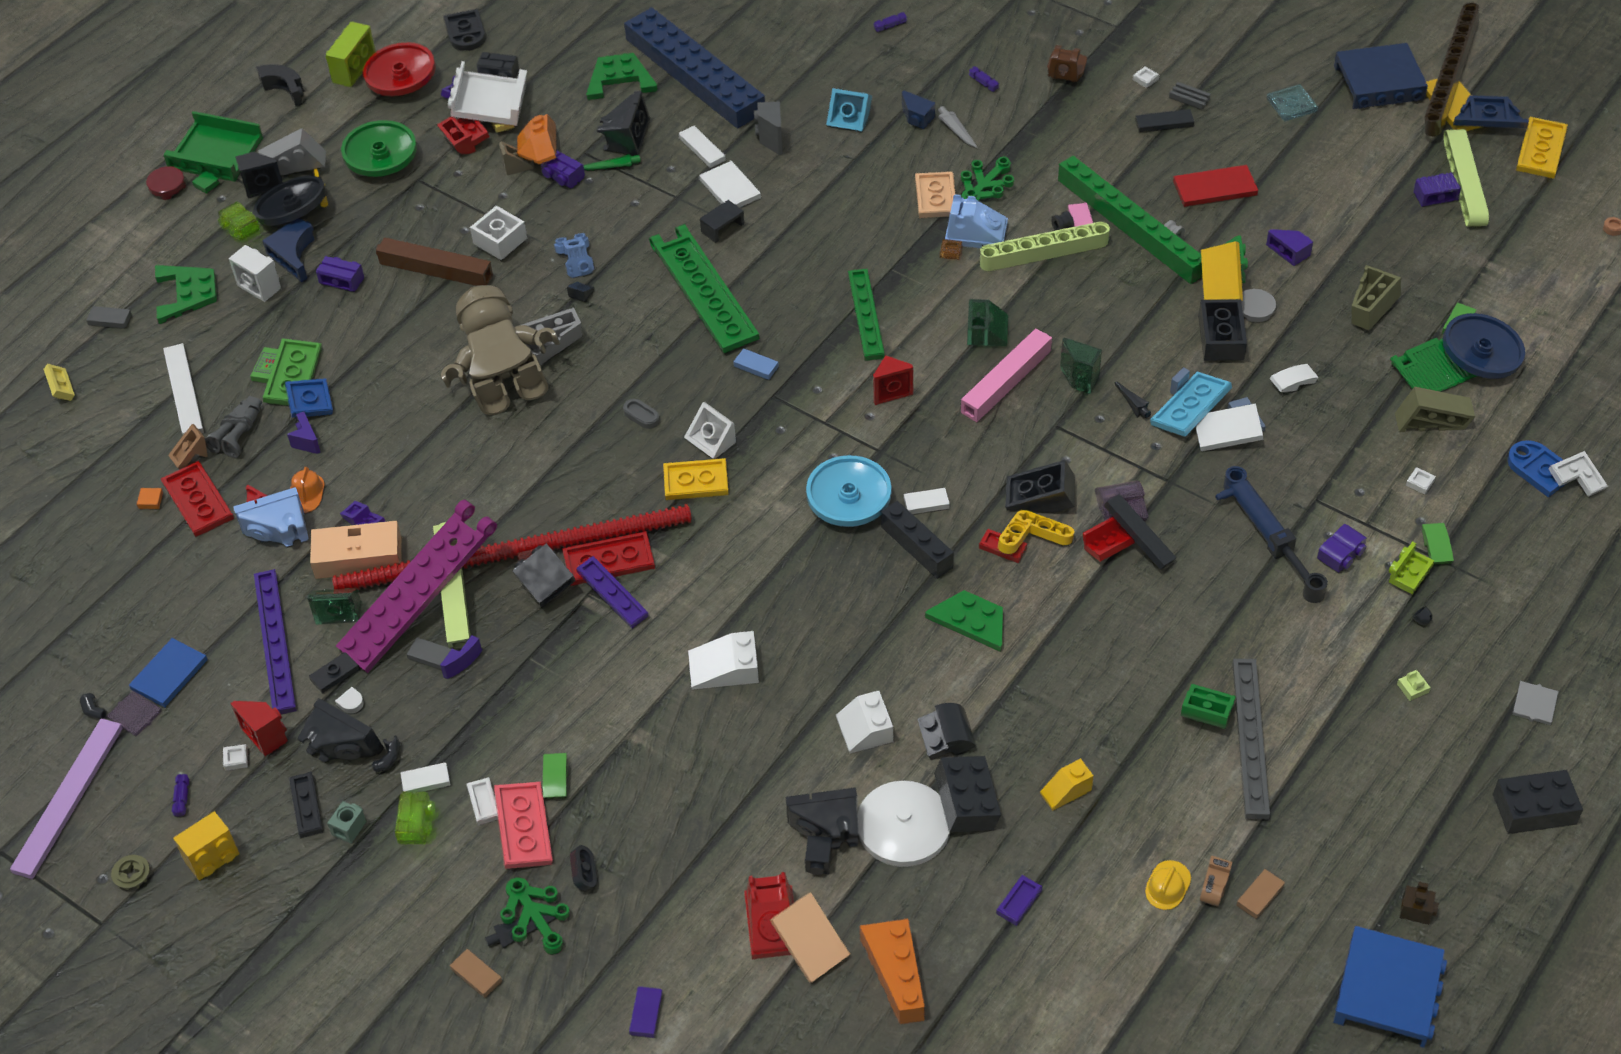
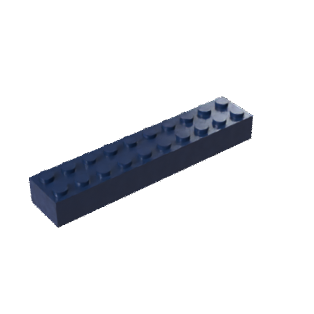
M650 8L624 23L626 40L734 127L738 129L755 119L754 110H758L757 103L765 102V95L654 8Z

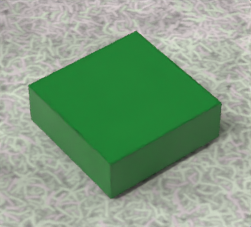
M207 171L192 181L194 187L206 194L220 184L219 179Z

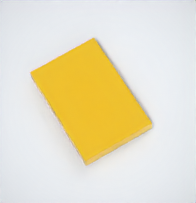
M1235 241L1202 249L1204 300L1241 299L1243 301L1239 243Z
M726 458L663 463L666 500L729 495Z

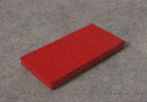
M1247 165L1173 177L1174 185L1184 207L1258 195V188Z
M199 461L161 478L162 484L195 537L234 519L230 509Z
M646 531L562 548L566 567L576 580L570 586L587 583L577 573L576 568L592 556L613 577L655 569Z

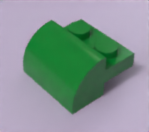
M1191 684L1182 705L1181 717L1226 729L1236 696Z

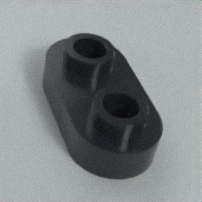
M579 845L570 853L572 879L578 889L588 891L597 883L593 853L588 847Z

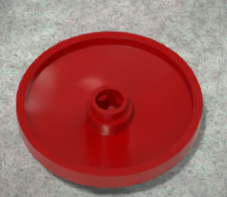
M397 43L375 52L365 63L363 76L367 86L373 92L385 96H399L414 92L427 84L435 73L436 64L431 51L423 45Z

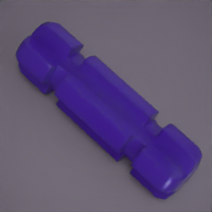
M901 12L897 16L892 15L882 19V21H875L874 29L876 32L884 30V28L888 29L899 25V23H905L907 16L904 12Z
M974 66L969 70V75L988 87L991 91H996L999 88V82L983 71H980L979 68Z
M178 774L175 778V784L177 785L174 786V804L172 805V813L175 817L186 814L185 805L187 804V787L189 786L188 775Z

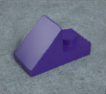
M305 413L296 414L298 423H295L297 430L287 434L290 446L315 454L321 453L317 438Z

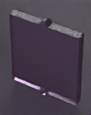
M132 691L122 702H118V706L107 715V718L113 722L120 723L123 729L137 736L147 725H151V722L162 712V709L135 691Z

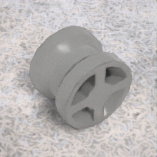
M1169 220L1164 225L1178 237L1183 238L1185 234L1184 227L1177 226L1173 220Z

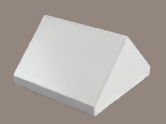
M703 402L684 438L711 458L716 459L736 443L735 425L713 407Z

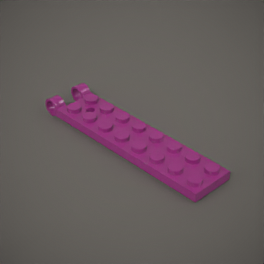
M462 500L456 505L455 513L336 645L339 650L347 653L367 673L486 539L496 531L497 523L487 516L478 522L476 531L465 524V521L475 512V506L467 500ZM454 540H457V544L454 545V546H451V543H452Z

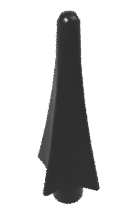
M1118 381L1114 383L1127 400L1137 418L1140 415H1143L1145 418L1151 415V412L1147 409L1148 401L1137 396Z

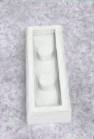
M695 126L679 133V138L708 167L712 168L726 160L725 155Z

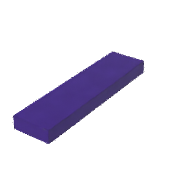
M594 556L576 568L577 573L631 629L649 616L645 608Z

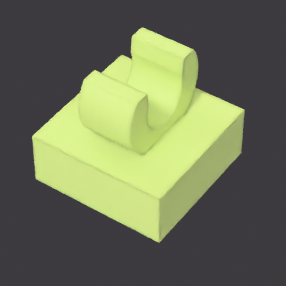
M1417 670L1408 673L1407 676L1398 679L1397 685L1409 701L1423 696L1430 691V686Z

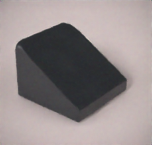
M575 282L567 287L568 297L586 302L595 288Z

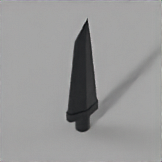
M541 914L546 923L557 919L553 916ZM531 918L527 927V934L538 929ZM519 919L514 920L511 924L503 923L493 926L495 933L485 937L487 945L491 946L500 942L501 947L505 948L515 942L512 938V929L518 925ZM517 932V933H516V935H522V934H523V932Z

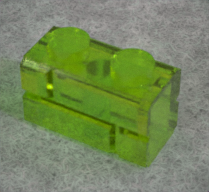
M427 792L400 793L395 835L399 844H425L427 835H431L432 823L429 821V816L434 814V801H430Z

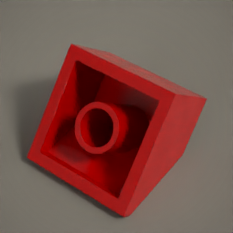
M233 701L230 703L240 729L264 756H267L288 742L285 735L287 729L281 721L282 716L275 707L272 709L266 702Z

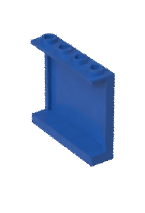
M1355 926L1333 1023L1343 1026L1345 1019L1421 1039L1420 1047L1424 1048L1427 1039L1432 1040L1435 1025L1431 1024V1019L1437 1016L1439 1003L1435 1002V998L1440 996L1443 982L1439 981L1440 974L1444 975L1447 960L1443 959L1444 949Z

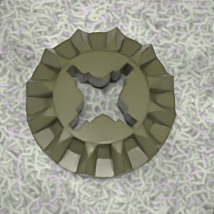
M125 856L113 866L111 872L112 880L119 889L125 888L129 891L132 887L139 888V884L146 882V878L150 874V865L142 856ZM134 867L136 873H133L129 879L126 873H130Z

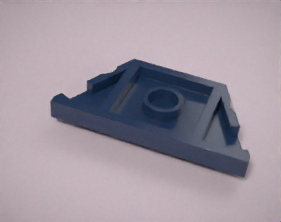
M1469 95L1466 103L1460 109V113L1455 117L1453 125L1527 128L1529 121L1522 119L1520 110L1512 104L1508 97Z

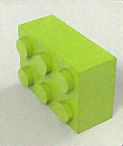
M350 22L339 38L335 40L330 50L326 52L325 58L328 63L332 83L352 87L362 74L365 63L376 52L370 26Z

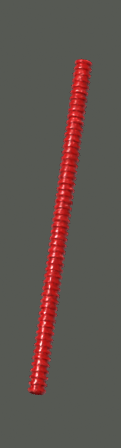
M685 504L684 507L680 505L676 509L671 507V510L665 508V511L660 509L656 513L655 511H652L651 514L645 512V515L640 513L639 516L632 515L631 518L626 516V519L621 517L619 520L613 519L611 522L606 520V523L601 521L597 525L596 523H593L592 526L586 524V527L581 525L580 528L573 527L572 530L567 528V531L561 529L560 532L553 531L552 534L547 532V535L541 533L540 536L534 535L532 538L527 536V539L521 537L520 540L514 539L512 542L510 540H507V543L502 541L498 545L497 543H494L493 546L487 544V547L482 545L462 567L466 569L467 566L474 567L475 564L480 566V563L485 565L489 561L494 563V560L500 562V559L505 561L509 557L514 559V556L520 558V555L525 557L529 553L532 555L531 552L539 545L543 546L546 543L552 550L553 548L559 550L560 547L567 548L566 546L568 545L572 547L573 544L580 545V543L586 544L588 541L591 543L593 540H606L608 537L611 539L613 536H626L627 533L631 535L632 532H645L647 529L652 531V528L658 530V527L663 529L667 525L668 527H671L672 524L678 526V523L683 525L684 522L691 523V512L689 506ZM407 560V563L400 562L399 565L394 563V566L388 564L387 567L380 566L379 569L374 567V570L368 568L367 571L360 570L359 573L357 571H354L353 574L348 572L347 575L340 574L339 577L333 575L332 581L335 593L340 594L341 591L347 593V590L352 592L354 589L360 590L361 587L367 589V586L372 588L376 584L380 586L381 583H384V585H387V582L392 583L411 561Z

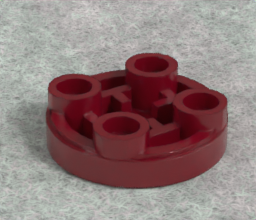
M166 166L158 168L151 172L146 179L149 192L161 197L163 200H169L172 195L186 187L183 172L176 167Z

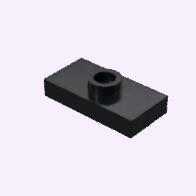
M344 652L310 674L309 678L323 694L360 669L358 664Z

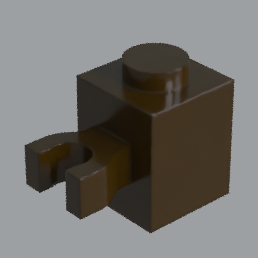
M1418 882L1417 888L1406 885L1399 918L1429 925L1431 917H1436L1439 902H1435L1436 892L1428 890V883Z

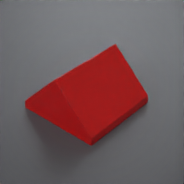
M889 356L884 357L873 374V399L875 405L913 395L912 364Z

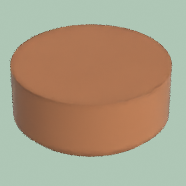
M1616 217L1607 218L1603 225L1604 232L1611 236L1620 235L1621 219Z

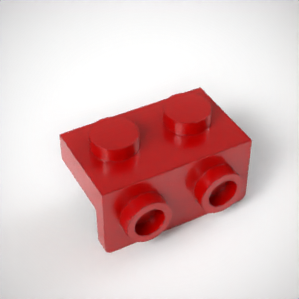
M1114 517L1083 533L1084 549L1099 562L1135 543L1133 538L1121 527Z

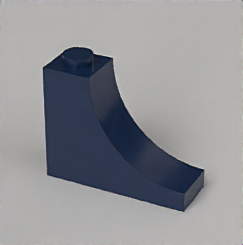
M298 218L262 241L266 254L296 279L303 282L307 279L304 265L300 262V257L304 249L315 239L312 225L308 221L305 222L303 219Z

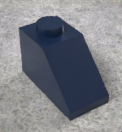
M903 90L902 108L907 122L925 129L935 118V102Z

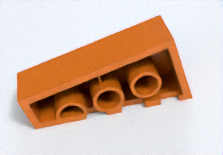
M908 919L861 925L860 941L868 953V958L875 968L878 979L887 994L899 1024L924 1021V1002Z

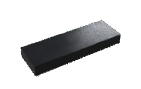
M1190 109L1135 116L1139 132L1194 126V119Z
M312 771L289 777L299 837L304 838L323 833Z

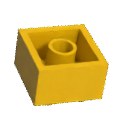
M215 811L173 838L184 862L199 881L211 875L225 863L231 862L240 854L229 829Z

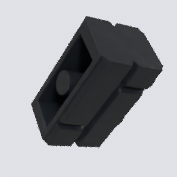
M482 52L477 62V71L480 74L516 78L519 71L518 57Z

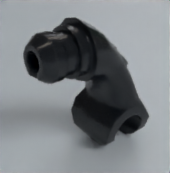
M396 735L391 742H388L387 738L383 739L388 753L380 760L373 761L372 767L375 772H380L381 770L388 771L397 760L400 742Z

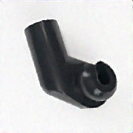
M92 693L83 694L79 701L83 713L93 718L105 719L107 711L95 706V700H93L96 698L95 695Z

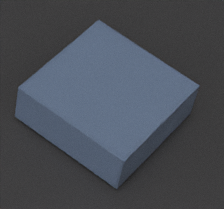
M1182 368L1172 378L1171 394L1175 395L1189 380L1190 371L1188 369Z

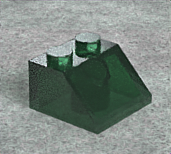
M1064 337L1062 339L1060 368L1071 388L1090 394L1100 376L1102 350Z
M358 588L316 590L307 596L316 625L354 623L360 619L361 598Z

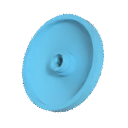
M852 455L834 457L821 463L810 474L806 486L807 501L812 511L828 523L846 527L863 525L878 518L881 515V511L888 507L891 500L890 478L879 464L870 459Z

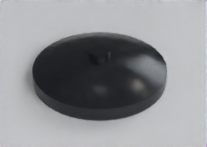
M302 176L290 179L262 195L254 205L253 213L257 221L263 225L272 226L291 222L316 208L325 198L327 188L323 180L316 176Z

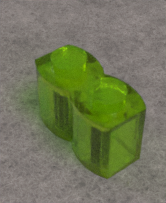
M238 201L217 212L220 226L223 229H228L230 235L240 241L260 230L255 216L247 211Z

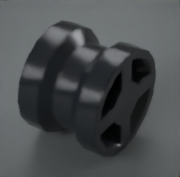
M1064 211L1061 215H1054L1051 218L1055 231L1074 227V219L1069 211Z

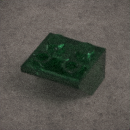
M969 299L967 345L1007 346L1008 314L990 300Z

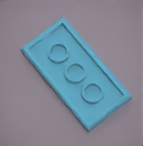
M1196 372L1150 419L1151 425L1186 437L1232 389L1231 382Z

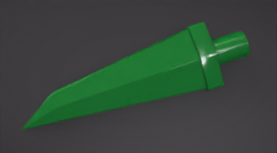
M626 155L584 165V170L632 166L634 163L641 162L640 155Z

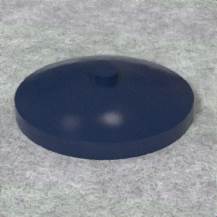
M1468 313L1457 316L1449 322L1443 334V346L1451 360L1465 371L1476 376L1490 379L1511 376L1520 368L1525 358V347L1517 332L1503 321L1489 315Z

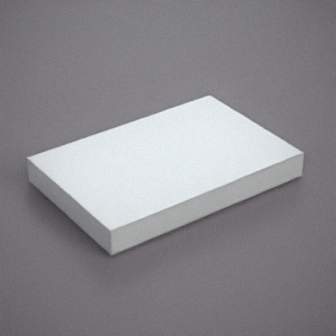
M732 161L699 175L700 181L720 204L730 200L740 208L761 198V193Z
M1256 404L1209 412L1196 425L1201 452L1264 440Z

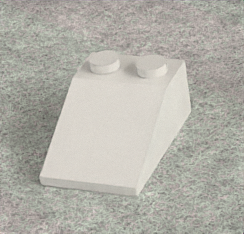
M754 631L731 633L688 651L692 690L759 683Z

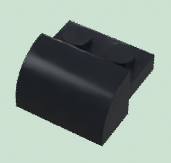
M942 703L936 705V711L917 719L928 757L931 760L950 752L958 755L976 747L966 711L960 704Z

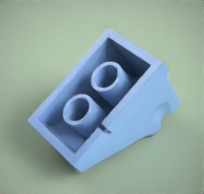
M955 194L953 196L945 244L982 248V245L1003 242L1005 240L1008 218L979 202L974 196H968L967 199H963L961 195Z
M296 487L256 499L258 504H255L253 500L233 506L242 533L245 536L253 537L260 541L282 543L286 547L292 546L293 541L299 539L301 543L309 539L304 519L305 514Z

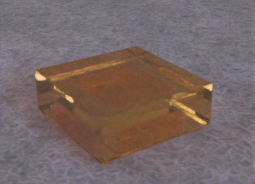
M943 239L940 258L959 260L962 241Z

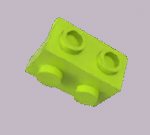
M1413 541L1408 548L1404 547L1402 549L1399 561H1394L1388 571L1391 573L1389 583L1410 594L1415 592L1434 564V560L1415 551L1417 543Z

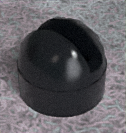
M1423 606L1412 618L1420 625H1428L1433 618V614L1427 606Z

